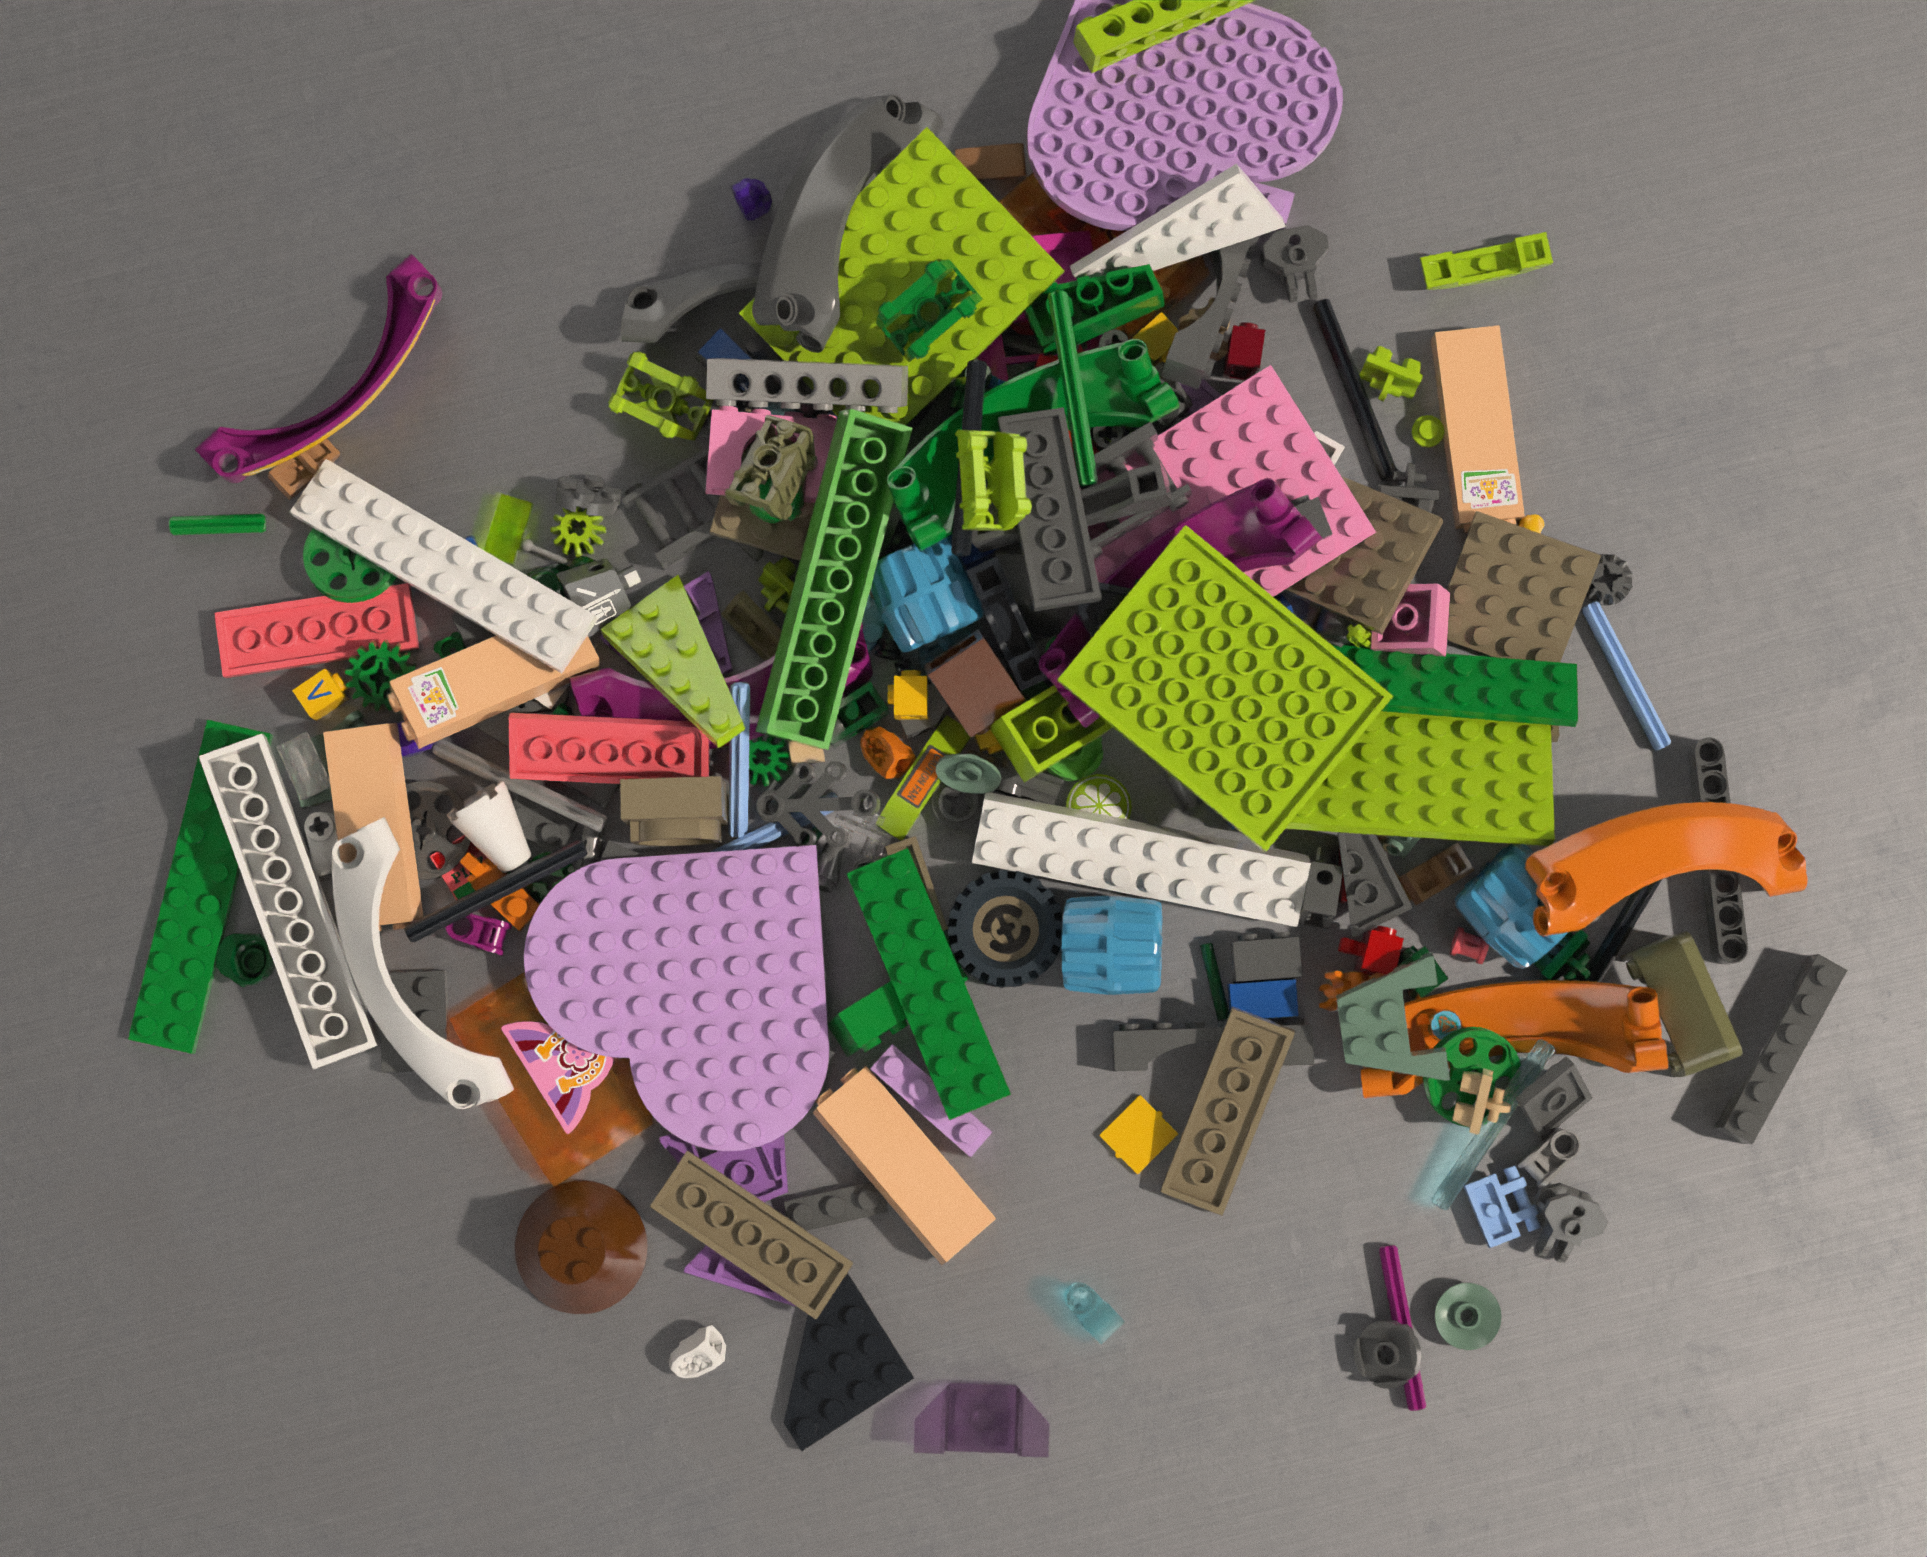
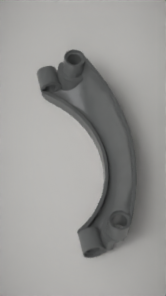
M894 94L868 97L842 116L820 138L793 176L781 201L767 240L758 277L755 300L752 306L753 318L759 325H780L784 331H799L796 339L803 348L815 353L823 351L840 318L838 287L839 255L844 228L856 197L872 174L884 163L898 156L926 127L937 137L943 126V119L938 113L919 102L904 103L898 95Z
M762 262L730 264L700 269L648 286H638L632 289L628 296V303L625 302L621 318L622 342L656 343L675 321L699 304L721 294L757 287ZM648 298L652 300L650 307L641 310L636 308V303L640 299Z

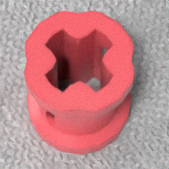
M1458 927L1454 934L1449 954L1453 956L1460 954L1476 959V963L1482 965L1489 945L1481 937L1466 933L1464 928Z

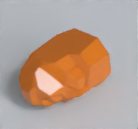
M882 727L866 729L860 739V747L864 758L885 779L900 778L908 772L916 760L911 747L904 744L895 733L888 732Z

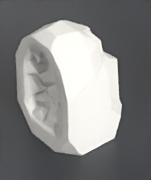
M712 1325L699 1328L693 1335L682 1340L679 1343V1347L670 1354V1369L678 1377L696 1378L714 1370L725 1361L726 1345L722 1335Z

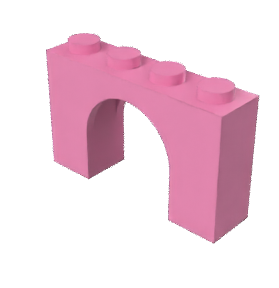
M719 406L718 410L712 409L705 494L725 496L726 488L729 489L734 480L735 470H739L741 467L744 451L755 441L757 430H761L765 423V416L770 415L811 428L818 464L812 472L808 471L805 477L804 502H816L837 422L836 416L822 414L817 415V419L804 418V414L800 412H785L784 416L771 415V411L766 409H752L751 413L738 412V408L733 406ZM775 425V435L778 436ZM794 432L789 440L796 443L800 434Z

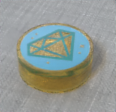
M1449 1009L1436 1011L1428 1021V1031L1431 1037L1438 1042L1449 1033L1463 1028L1460 1016Z

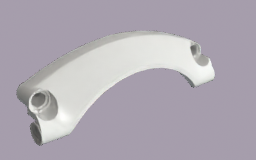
M386 818L379 819L358 829V832L340 839L332 848V884L338 929L353 980L378 1027L404 1061L434 1091L457 1109H466L473 1105L478 1106L485 1102H491L512 1092L514 1087L499 1057L469 1051L437 1035L408 1008L391 981L380 945L379 909L388 872L400 848ZM350 843L356 848L357 855L352 862L344 863L339 860L337 849L340 845ZM460 1084L469 1086L471 1090L470 1097L463 1102H458L452 1097L453 1089Z

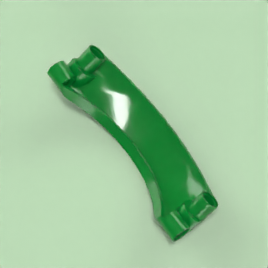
M1131 339L1122 343L1077 353L1089 428L1103 426L1141 428L1147 423H1153L1179 409V402L1173 389L1167 382L1161 384L1159 373L1151 364L1147 345L1142 340ZM1059 360L1023 373L984 394L981 431L999 432L998 417L1063 407L1068 431H1070ZM963 408L924 438L887 477V483L895 505L900 511L913 543L920 552L953 534L959 458H956V453L959 452L958 436H956L955 432L962 430ZM988 438V445L983 449V456L988 457V464L994 457L993 438Z

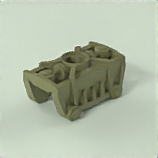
M766 415L765 423L761 430H757L756 439L740 469L734 472L733 482L729 489L726 488L725 490L727 500L731 504L740 507L746 503L760 508L763 507L771 517L787 520L792 514L791 503L808 471L812 472L818 464L811 428L786 419ZM775 425L778 434L777 437H775ZM794 432L800 434L794 444L786 446L783 442L784 439L792 437ZM771 455L777 458L773 465L764 466ZM768 478H771L773 486L766 499L759 498V485L765 484Z

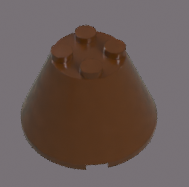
M580 1180L566 1182L542 1193L525 1211L515 1237L516 1264L526 1287L545 1305L569 1314L596 1313L612 1307L621 1301L639 1281L647 1260V1233L635 1206L616 1189L595 1181Z

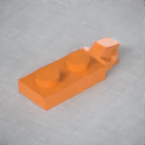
M469 852L459 861L472 873L467 880L475 890L508 875L503 873L488 858L481 863ZM521 888L491 905L518 931H521L532 920L540 904L527 891Z

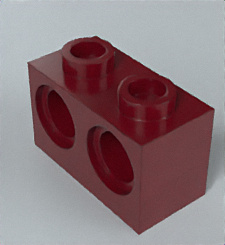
M1241 322L1239 326L1233 325L1228 339V352L1225 356L1222 378L1246 381L1259 372L1266 330L1258 329L1259 326L1257 324Z

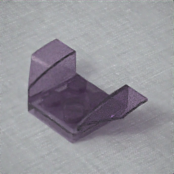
M950 1382L915 1418L914 1453L944 1454V1451L1018 1454V1457L1049 1458V1422L1017 1385Z

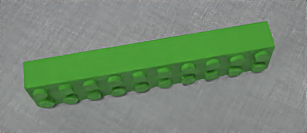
M854 409L839 411L755 732L817 749L829 750L894 500L887 483V477L905 458L912 427Z

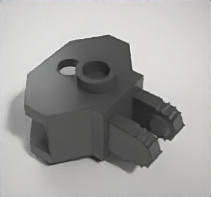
M1309 225L1277 230L1262 247L1263 250L1260 253L1262 267L1280 276L1281 283L1285 282L1290 303L1297 302L1298 290L1295 280L1305 279L1306 293L1309 299H1317L1314 274L1317 269L1316 266L1326 256L1329 249L1327 235Z
M1556 1183L1538 1190L1534 1203L1542 1216L1540 1224L1544 1229L1536 1245L1537 1255L1547 1257L1556 1239H1559L1554 1251V1258L1557 1262L1565 1263L1574 1245L1580 1246L1583 1240L1603 1234L1608 1221L1599 1204L1592 1200L1589 1193L1562 1183Z

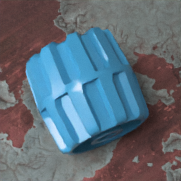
M950 537L941 540L922 552L917 549L915 544L909 545L879 559L877 562L871 591L883 621L902 652H909L979 620L983 616V611L962 567L965 566L962 558L951 553L952 541Z
M1510 844L1508 847L1500 850L1491 862L1485 863L1480 868V873L1477 876L1468 880L1464 885L1465 888L1457 894L1455 905L1472 928L1488 945L1513 966L1523 969L1543 957L1567 933L1550 936H1540L1537 933L1533 923V912L1536 907L1544 906V904L1536 895L1538 885L1525 869L1526 860L1534 851L1525 844Z
M1093 896L1068 899L1064 907L1062 925V979L1065 989L1104 995L1153 993L1158 991L1161 985L1163 945L1161 903L1156 900L1120 896Z

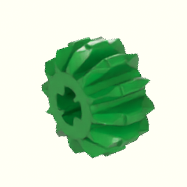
M769 735L766 741H763V736L757 737V742L754 743L752 739L749 740V774L753 772L750 778L751 785L755 786L761 776L764 787H768L770 784L768 776L773 775L777 782L782 780L777 769L788 772L789 766L780 762V760L791 758L790 752H779L786 745L784 740H780L774 745L775 737ZM762 752L764 755L770 753L771 757H768L770 763L766 766L762 763L756 765L754 761H758L756 754Z

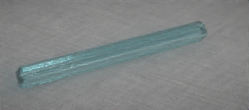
M1539 1039L1505 1089L1502 1101L1511 1105L1510 1112H1500L1497 1123L1488 1121L1487 1115L1481 1124L1479 1135L1474 1134L1431 1198L1434 1205L1444 1211L1450 1208L1519 1104L1515 1098L1522 1093L1524 1088L1534 1083L1555 1052L1553 1045L1543 1039Z

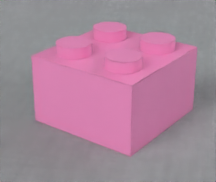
M1438 583L1409 584L1383 634L1372 631L1371 649L1373 651H1398L1407 654H1433L1446 657L1450 592Z

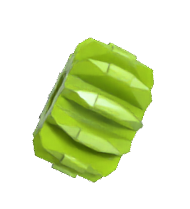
M576 506V512H571L562 507L566 515L562 517L555 514L553 519L560 525L550 527V532L558 535L553 540L555 546L564 545L562 552L565 555H569L574 549L577 558L583 555V548H586L590 555L594 554L595 552L591 544L595 543L602 546L604 543L596 535L607 532L605 526L598 525L604 519L603 516L586 515L587 508L582 512V508ZM574 525L586 526V528H582L584 533L581 536H578L576 533L571 534V532H575L572 528Z

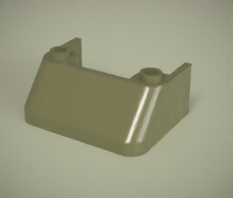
M1688 931L1668 935L1620 956L1622 962L1628 961L1626 966L1631 978L1634 981L1638 979L1642 984H1646L1647 987L1656 990L1658 994L1659 1015L1672 1043V1046H1670L1671 1053L1667 1055V1058L1673 1070L1671 1071L1673 1077H1686L1742 1055V1048L1697 945Z

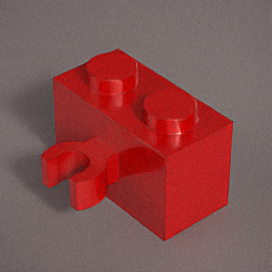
M1378 925L1377 928L1374 927L1364 932L1361 942L1344 937L1340 938L1337 951L1357 956L1354 968L1356 972L1366 973L1370 976L1375 973L1386 975L1393 972L1394 968L1397 967L1404 938L1396 936L1397 930Z

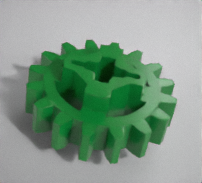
M373 640L369 643V650L362 645L357 649L360 658L353 655L349 658L348 661L354 667L347 668L345 674L352 676L353 679L346 683V687H355L356 691L352 695L353 699L360 696L364 698L362 707L365 708L371 702L374 703V709L377 712L381 709L382 704H385L389 711L393 710L386 696L387 690L390 687L389 681L408 674L417 668L416 664L407 663L411 656L410 652L403 655L399 653L401 649L399 643L391 649L389 648L388 640H384L381 647H378L377 643ZM377 655L376 661L372 666H362L367 658ZM391 658H393L400 665L402 670L397 669L393 665V663L391 662ZM383 664V673L384 675L389 677L386 678V680L383 682L381 686L379 676L374 674L377 673V671ZM362 682H366L369 685L372 693L364 687Z

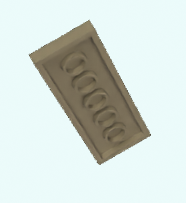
M1232 1006L1160 1188L1161 1193L1223 1216L1291 1045L1295 1030Z
M690 1151L685 1153L650 1205L652 1209L814 1319L818 1318L854 1263Z

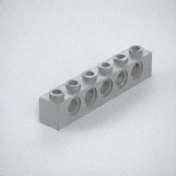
M729 358L707 359L706 399H716V405L736 406V400L748 401V407H768L769 401L781 402V408L800 409V403H813L814 410H833V404L845 405V410L854 409L861 412L865 411V406H878V412L898 413V407L907 406L908 366ZM740 374H744L749 380V388L745 392L740 391L736 385L737 377ZM772 375L777 376L781 380V390L777 394L773 393L768 386V381ZM805 376L811 378L814 383V389L810 395L805 394L800 387L801 380ZM836 378H841L846 383L847 388L843 396H838L833 391V382ZM869 379L875 380L879 385V393L874 398L867 395L865 391V384Z

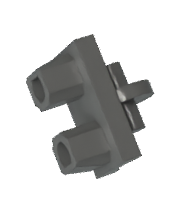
M1407 463L1406 472L1394 471L1393 481H1402L1404 486L1379 483L1377 486V491L1401 500L1402 497L1413 498V506L1430 513L1433 509L1434 500H1439L1440 493L1437 489L1413 487L1414 483L1425 484L1427 474L1415 473V463Z

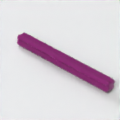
M1396 1245L1382 1246L1379 1248L1391 1319L1401 1324H1407L1412 1328L1398 1247ZM1419 1370L1415 1377L1403 1384L1407 1407L1410 1411L1423 1410L1427 1406Z

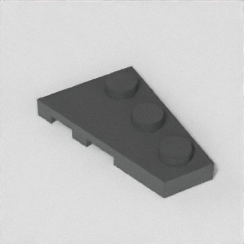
M1337 833L1352 937L1354 938L1412 909L1377 836L1373 834Z

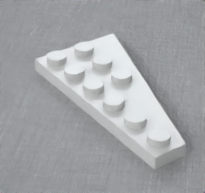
M1236 163L1075 262L1070 268L1076 279L1090 276V278L1107 275V272L1150 264L1152 270L1155 271L1286 226L1281 215Z

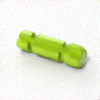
M1350 624L1346 628L1349 631L1346 635L1347 640L1358 648L1360 646L1371 647V632L1360 624L1355 627Z

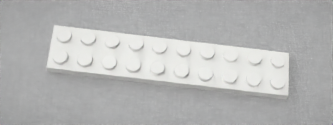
M325 459L290 510V513L295 518L561 674L598 620L596 615L328 459Z

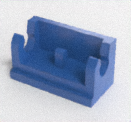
M1296 979L1227 984L1229 1013L1233 1006L1262 1018L1299 1016Z

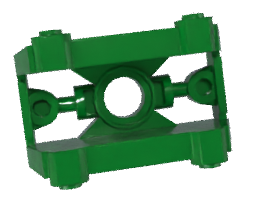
M950 259L939 262L937 260L931 261L925 266V274L892 302L885 301L878 307L877 312L879 314L877 315L876 324L909 363L915 357L917 360L924 358L929 353L930 348L928 346L959 319L973 316L976 313V305L983 299ZM954 270L957 276L952 282V289L947 293L942 290L936 295L938 283ZM969 291L973 293L962 300L954 309H947L953 304L951 298L956 294L961 295ZM928 302H933L939 307V316L934 321H926L921 315L922 307ZM901 315H913L908 320L910 325L904 330L897 329L890 333L886 329ZM924 329L923 336L917 339L905 351L904 347L909 341V335L914 330L919 333Z

